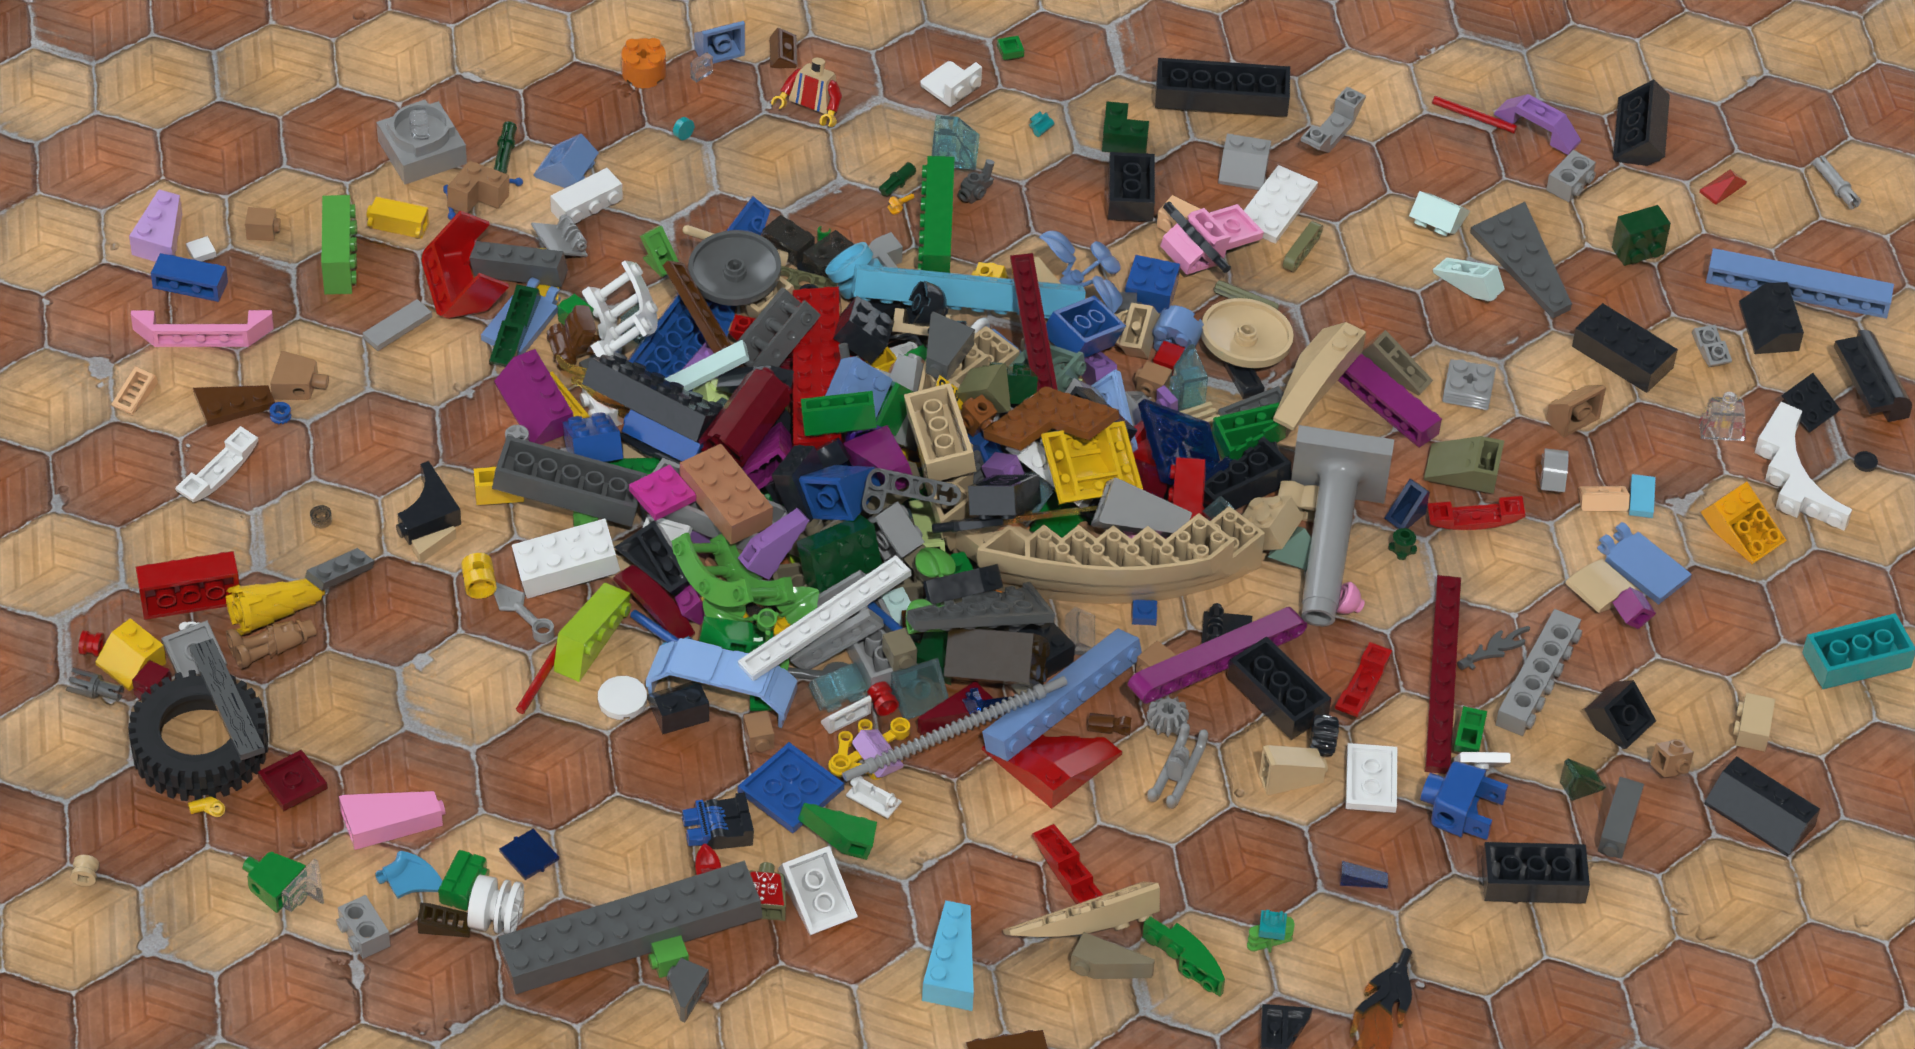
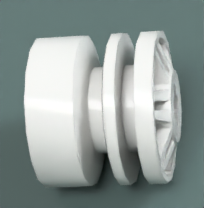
M478 875L469 901L468 927L486 931L493 920L495 933H501L503 928L505 934L516 931L524 908V884L516 881L512 886L510 880H505L500 890H498V880L496 877Z

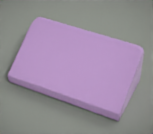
M878 729L861 730L852 742L864 760L870 757L875 759L877 754L882 756V752L888 753V750L892 749ZM897 759L896 763L890 762V766L885 764L883 769L878 768V771L874 774L877 778L884 777L903 768L904 765L902 761Z

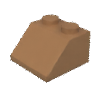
M1604 385L1583 386L1578 390H1572L1568 395L1559 400L1552 401L1548 406L1546 421L1563 438L1600 419L1606 387Z

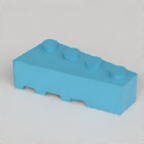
M945 900L923 981L922 1001L973 1011L971 905Z

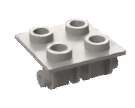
M566 214L560 216L557 225L531 223L546 249L564 251V255L573 257L588 256L585 251L587 240L583 237L570 216Z

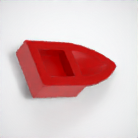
M703 844L695 859L696 875L721 868L718 855L707 844Z

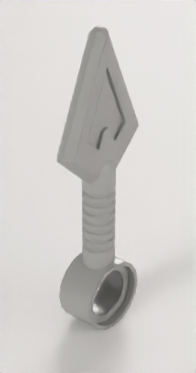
M496 582L497 588L493 594L499 610L516 611L532 626L533 638L541 643L551 641L555 635L553 622L546 618H536L524 606V592ZM542 627L548 628L550 630L547 633L543 634L537 632V630Z

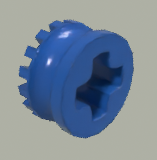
M276 402L271 405L269 411L272 422L284 424L290 421V405L285 402Z

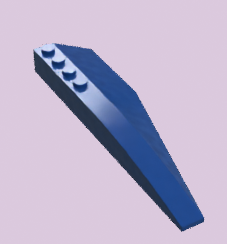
M752 196L726 231L743 230L761 236L771 210ZM677 293L658 318L656 331L652 335L644 337L627 359L631 363H640L646 366L647 371L660 373L665 378L681 371L706 342L679 293ZM704 298L727 337L728 329L735 316L736 306L722 305Z

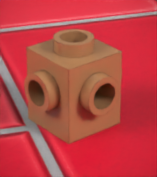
M1680 739L1656 743L1650 765L1664 777L1689 773L1694 752Z

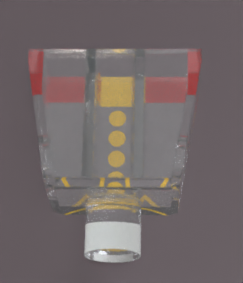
M1726 392L1723 397L1710 398L1699 419L1700 438L1745 441L1744 400L1737 398V395L1733 392Z

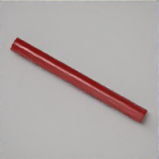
M1438 96L1433 98L1432 104L1511 133H1515L1517 130V125Z
M557 643L516 707L518 713L524 714L552 670L555 663Z

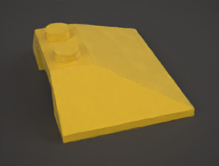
M1124 421L1112 423L1090 440L1071 434H1064V430L1041 434L1059 504L1101 498L1107 481L1114 477L1143 490Z

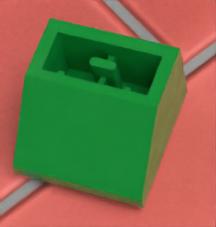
M704 616L699 641L720 646L722 649L750 653L753 642V623Z

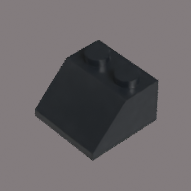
M1634 680L1613 682L1584 709L1594 728L1622 749H1627L1656 722Z
M692 681L647 694L648 703L662 735L709 721V701L699 683Z

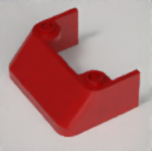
M461 210L424 249L421 258L436 312L439 316L447 319L485 312L509 288L508 283L482 273H478L473 278L469 257L477 241L476 239L487 229L490 223L487 220Z

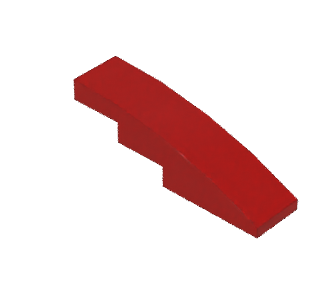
M1055 824L1032 833V837L1045 860L1076 904L1103 895L1093 883V875L1080 861V853Z

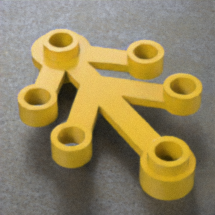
M902 717L895 718L891 721L890 730L882 736L888 743L895 739L904 740L910 734V722ZM868 719L860 720L858 723V733L861 730H873L872 722ZM849 731L839 733L838 753L828 763L829 771L837 777H843V772L862 764L857 763L863 759L857 750L848 755V748L852 746L853 735ZM865 773L868 774L869 777L873 780H879L882 778H877L874 773Z

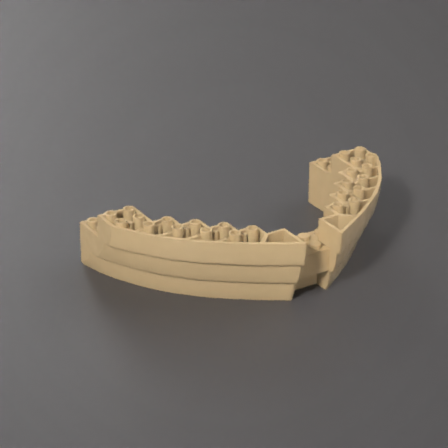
M985 326L975 333L974 346L948 381L959 389L970 369L982 367L983 365L989 366L990 362L1006 363V366H1009L1019 356L1020 350ZM926 361L923 366L918 391L935 387L938 378H934L926 373ZM920 456L923 477L927 478L926 471ZM974 472L941 480L957 485L961 491V498L957 504L952 506L930 502L936 523L978 517V515H970L968 486L973 484ZM925 482L927 494L930 496L933 493V486ZM937 484V493L934 499L939 500V494L946 496V501L957 498L954 488L942 491V485ZM1228 506L1211 521L1198 513L1167 539L1163 538L1149 526L1145 527L1131 539L1114 525L1098 538H1095L1080 525L1061 538L1046 525L1032 532L1030 527L1017 517L1009 519L1007 524L1001 526L963 530L954 533L952 531L943 532L940 535L945 540L950 551L952 550L953 553L965 552L967 557L975 562L978 567L998 564L1003 588L996 590L1005 592V587L1014 586L1015 589L1023 587V583L1031 582L1044 599L1079 603L1123 604L1133 603V600L1159 601L1173 599L1213 589L1261 567L1265 532Z

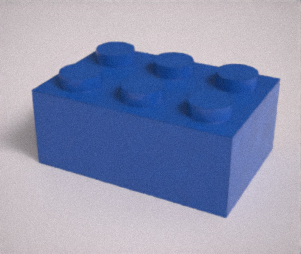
M1095 295L1053 311L1046 323L1048 339L1051 343L1075 353L1082 352L1084 353V358L1114 346L1126 327Z
M603 412L594 413L591 417L583 419L581 416L568 418V421L562 422L567 452L603 462L623 459L620 431L609 414L606 415Z

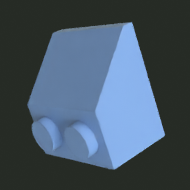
M744 21L694 33V49L703 66L745 56Z
M581 133L554 145L533 175L537 179L566 188L585 178L584 173L595 164L594 159L599 152Z

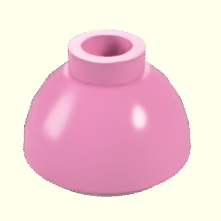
M1346 582L1342 585L1339 606L1336 611L1339 614L1359 613L1364 607L1365 601L1361 599L1359 589L1352 582Z

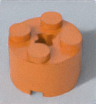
M657 38L628 39L621 52L623 79L626 82L627 80L631 82L632 86L636 88H651L656 86L657 82L661 79L663 81L666 76V51L661 45V41Z

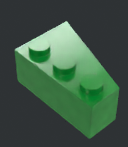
M1279 403L1213 418L1211 436L1226 468L1229 467V463L1232 460L1241 458L1244 455V451L1250 446L1254 448L1258 444V440L1263 436L1270 442H1279L1286 438L1287 427L1273 421Z

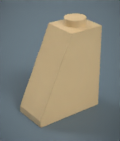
M1273 745L1263 746L1259 778L1267 796L1324 783L1325 772L1328 771L1326 759L1324 757L1321 758L1318 749Z

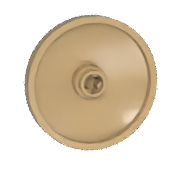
M1246 298L1227 299L1212 305L1203 316L1202 340L1215 356L1225 362L1246 368H1262L1277 364L1290 352L1293 342L1292 326L1280 311L1266 303Z

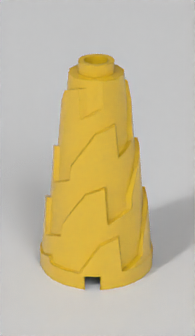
M306 578L288 582L282 581L246 586L237 585L227 589L232 594L226 596V604L232 625L239 623L241 627L235 630L240 635H245L278 619L294 614L295 611L315 605L316 602L322 600L325 590H320Z

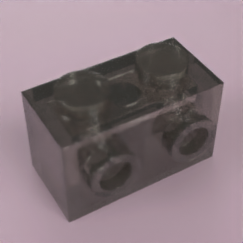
M835 230L803 252L802 267L809 273L828 277L825 272L828 264L842 251L854 245V243Z

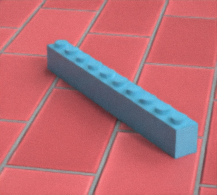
M855 264L852 293L854 297L858 296L863 300L870 301L871 298L880 299V302L883 303L903 301L902 303L905 305H912L909 297L914 287L920 281H927L937 285L944 291L947 306L950 309L961 310L962 307H967L976 312H984L985 309L994 310L998 314H1007L1009 311L1016 312L1019 315L1013 279ZM1038 282L1044 317L1047 319L1050 318L1053 311L1085 299L1086 291L1083 286Z

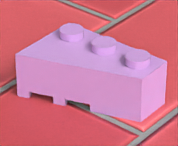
M158 190L129 235L132 255L155 262L160 253L175 256L182 219L180 195Z

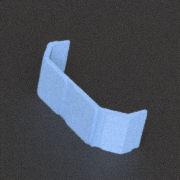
M680 638L675 643L671 641L659 647L646 678V687H648V694L653 693L659 679L672 675L757 696L778 713V727L782 728L797 691V679L786 669L777 665L755 681H752L738 665V660L749 653L722 649L720 646L688 638Z

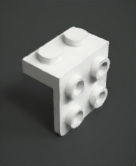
M948 61L924 77L920 85L951 107L981 86L982 66L975 62L963 70L955 63Z

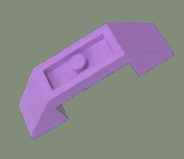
M1529 94L1506 100L1494 113L1495 116L1512 124L1522 116L1552 132L1550 145L1567 155L1581 143L1580 137L1566 114Z

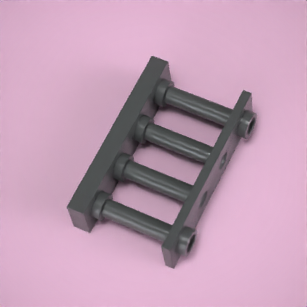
M782 287L738 340L745 342L750 359L743 363V366L779 367L819 319L821 314L805 300L802 303L799 302L790 292Z

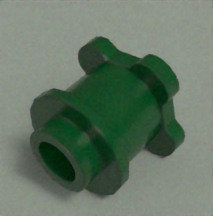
M1407 528L1397 529L1393 533L1394 542L1389 543L1388 549L1397 555V559L1405 560L1407 556L1414 555L1417 552V546L1414 545L1416 534Z

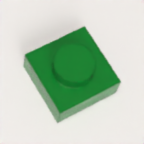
M1019 35L997 39V46L1003 60L1024 57L1025 50Z

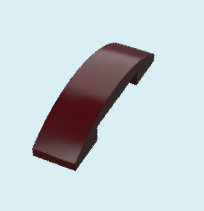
M632 564L613 577V580L622 590L629 592L630 595H634L662 628L679 639H684L688 636L692 638L695 635V631L688 619L682 616L678 605L644 571Z

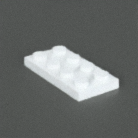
M1278 165L1244 209V212L1264 232L1262 238L1276 244L1316 191L1318 182Z

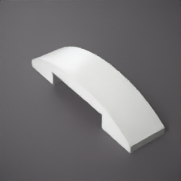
M240 426L224 441L225 448L197 475L191 472L175 488L176 491L192 502L199 501L210 495L229 480L242 466L259 441L258 437Z

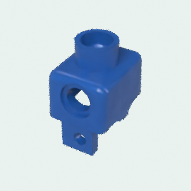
M1455 761L1451 764L1445 777L1429 773L1420 800L1434 805L1431 818L1433 826L1461 838L1464 832L1487 840L1490 835L1492 819L1478 815L1477 804L1481 797L1503 805L1506 799L1508 784L1485 777V769Z

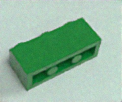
M873 391L801 399L805 436L844 433L854 430L865 431L877 428Z

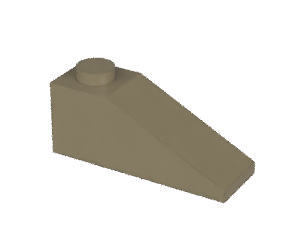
M1386 330L1375 337L1362 351L1365 357L1370 358L1376 366L1387 372L1398 384L1403 385L1418 396L1433 381Z
M1083 932L1071 955L1070 970L1075 971L1081 976H1088L1093 979L1152 978L1155 959Z

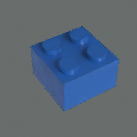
M1135 255L1125 292L1137 293V302L1153 306L1158 313H1161L1165 307L1169 309L1179 281L1180 264Z

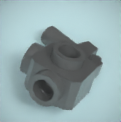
M986 160L981 174L971 172L968 174V177L964 178L961 183V190L958 191L962 201H968L973 204L978 199L984 197L987 188L993 184L994 180L991 177L995 163L993 160Z

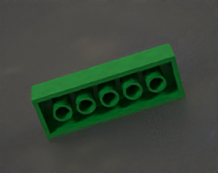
M927 156V165H922V178H926V181L922 180L921 195H926V197H921V211H925V213H920V228H924V230H920L919 244L924 245V247L919 246L918 261H923V263H918V270L950 273L955 157Z

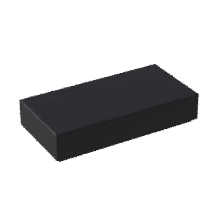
M1225 362L1224 367L1242 399L1265 391V387L1254 368L1236 366Z

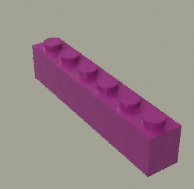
M1362 353L1337 380L1419 448L1439 435L1442 421L1439 415L1431 411L1420 399L1414 397L1403 385L1398 384L1387 372L1381 370L1370 358L1365 357Z

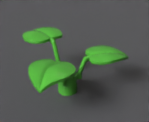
M933 547L922 548L915 558L917 570L927 577H943L944 575H952L955 572L956 566L953 558L941 549ZM917 599L909 604L907 610L932 604L925 599ZM937 603V604H936L937 607H942V606H944V605H941V603ZM906 620V626L909 634L919 632L914 630L912 626L909 624V622ZM929 629L928 631H926V632H934V631H935V632H945V633H946L945 630H941V629Z
M804 586L793 587L796 600L789 604L776 605L777 609L782 612L781 614L772 609L765 608L758 615L754 614L751 617L742 618L746 613V605L725 607L714 604L707 599L703 600V609L706 617L743 622L755 620L758 629L765 632V642L770 640V631L776 626L777 618L785 617L786 621L792 625L817 608L819 590ZM789 658L780 663L779 666L788 670Z

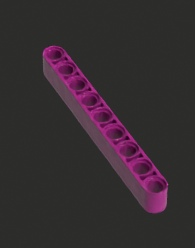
M1291 607L1283 608L1135 673L1128 681V687L1144 704L1151 703L1228 669L1231 658L1266 636L1277 646L1296 639L1304 633L1307 623Z

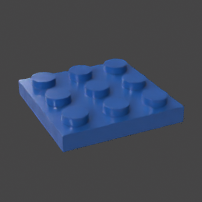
M790 742L738 785V793L745 792L747 800L791 833H794L803 825L798 820V816L804 803L824 807L844 790V782Z

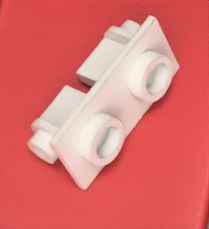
M862 776L851 780L850 784L853 787L846 794L848 798L887 819L902 803L901 800L895 797V794H890L864 780Z

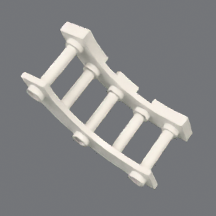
M623 261L622 265L626 272L604 288L587 287L582 291L588 304L594 308L593 315L596 318L599 317L601 322L597 326L599 337L602 340L591 345L597 357H601V355H614V353L620 354L622 347L638 335L642 334L643 337H648L657 329L658 319L656 312L658 308L653 302L641 276L643 271L636 262ZM631 280L636 293L610 310L605 302L607 296ZM639 302V311L616 326L617 317Z

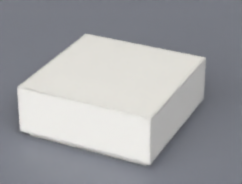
M208 236L186 243V248L192 260L202 262L216 257V251Z

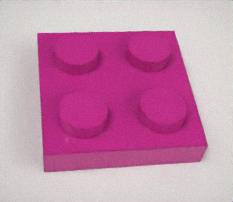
M667 465L629 484L631 494L655 521L696 501L695 492L671 465Z

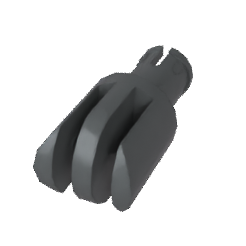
M75 667L72 668L71 672L92 678L88 682L70 677L69 682L87 686L88 692L67 686L66 691L93 699L99 695L117 701L121 699L122 695L114 693L113 690L123 692V685L104 681L100 674Z

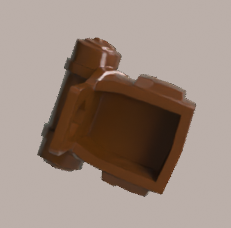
M575 305L572 312L567 316L565 325L560 323L554 324L547 330V341L550 343L554 354L553 360L557 363V367L560 370L572 369L576 365V357L595 354L590 344L592 341L602 340L599 335H595L597 329L589 306Z

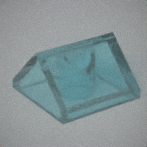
M938 658L913 665L907 669L891 672L892 694L896 696L899 702L898 709L902 717L907 720L924 714L949 698Z

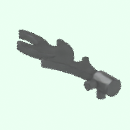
M1530 626L1519 628L1511 632L1504 639L1501 638L1503 631H1498L1490 639L1486 651L1483 650V645L1480 644L1478 650L1473 655L1468 654L1467 657L1458 661L1459 669L1464 670L1470 667L1474 670L1476 668L1473 664L1474 662L1487 658L1504 657L1505 652L1503 651L1521 647L1525 644L1526 640L1513 641V639L1522 633L1529 632Z

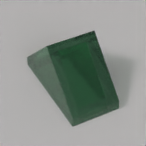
M1569 758L1564 761L1560 784L1571 801L1603 791L1606 788L1595 769Z

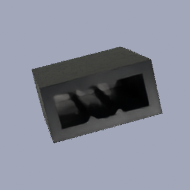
M795 445L772 473V478L787 513L789 514L798 508L809 519V522L813 520V516L799 478L824 469L815 446Z

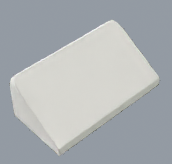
M869 695L821 720V724L831 734L871 714V696Z

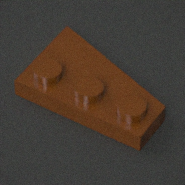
M268 385L193 388L194 396L207 427L270 410L271 405L275 403Z

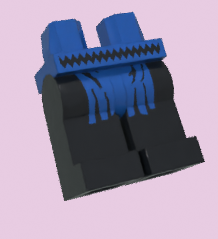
M745 792L735 793V798L723 800L709 799L704 802L703 800H696L695 808L682 810L684 827L697 825V828L686 829L688 846L707 844L712 849L753 846L754 828Z

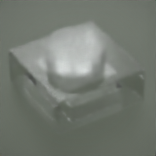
M708 52L690 62V78L696 83L713 73V56Z

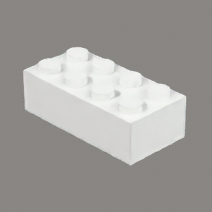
M605 518L512 545L527 599L613 575L620 571Z

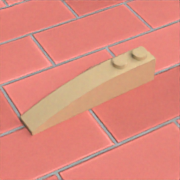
M1347 322L1322 329L1300 354L1273 421L1294 431L1362 353L1366 331Z
M1143 881L1003 929V933L1014 936L1056 937L1083 934V932L1091 933L1113 927L1115 930L1124 929L1130 926V921L1138 919V922H1143L1149 916L1153 918V913L1160 911L1159 883Z

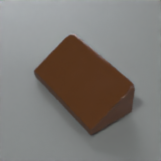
M777 28L769 38L770 67L796 68V35Z

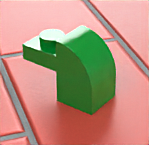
M1463 706L1454 752L1480 751L1488 711Z

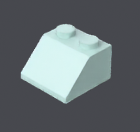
M1419 191L1409 216L1415 218V224L1425 228L1429 224L1436 227L1435 232L1447 236L1448 233L1455 234L1470 210L1430 193Z

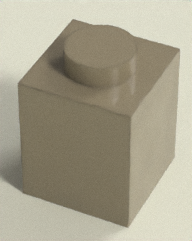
M906 627L883 634L882 650L893 671L907 669L916 665L917 648Z

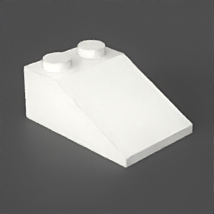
M830 846L782 863L778 868L779 873L784 875V885L809 935L858 917Z

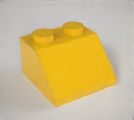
M130 618L111 632L95 662L104 672L130 691L133 689L132 679L149 660L163 666L166 664L164 645Z

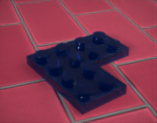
M1143 399L1138 403L1140 416L1146 430V437L1149 440L1152 457L1155 460L1161 482L1174 486L1175 479H1170L1171 464L1176 465V457L1205 459V463L1216 465L1221 461L1209 422L1147 399Z

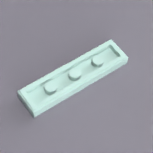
M740 340L665 378V380L680 383L684 386L685 390L690 391L749 361L747 346L743 340Z

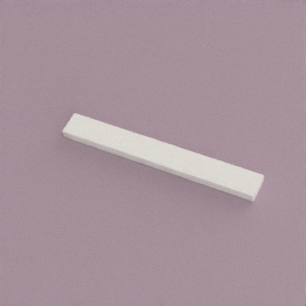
M895 555L738 660L739 667L752 681H755L912 575L911 570Z

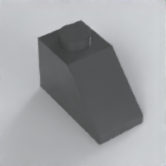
M680 958L677 965L670 968L667 980H669V992L679 1019L685 1023L709 985V969Z

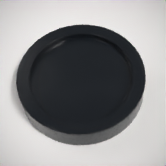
M1861 451L1855 455L1854 465L1857 469L1863 472H1871L1876 469L1878 459L1873 453Z

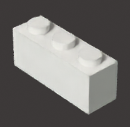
M605 168L551 195V212L558 220L560 216L566 214L572 218L574 223H578L582 219L623 200L622 183L608 168Z

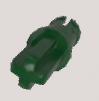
M906 162L897 172H892L890 178L879 187L881 195L890 196L899 187H904L905 182L916 174L915 166L910 162Z

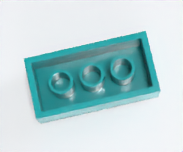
M1894 613L1807 634L1802 653L1821 688L1827 689L1911 668L1915 657V646L1897 614Z

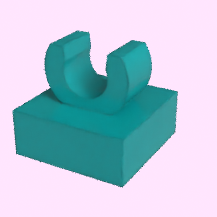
M1262 910L1259 937L1284 940L1287 913L1283 911Z

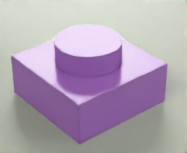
M1165 385L1158 388L1156 400L1158 409L1167 416L1178 412V399Z

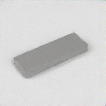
M416 299L363 332V339L379 351L432 318V311Z

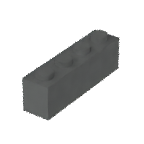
M476 241L469 257L474 276L482 273L500 280L528 283L529 279L534 277L540 280L539 284L561 287L568 271L564 251Z

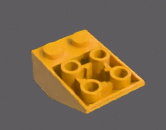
M1747 481L1701 511L1713 532L1751 564L1787 541Z

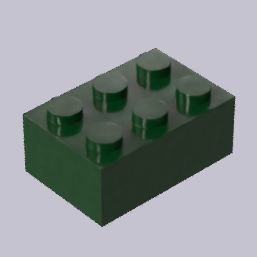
M858 515L854 521L846 520L797 541L805 583L809 587L818 589L819 594L859 570L867 574L882 565L874 524L862 515Z

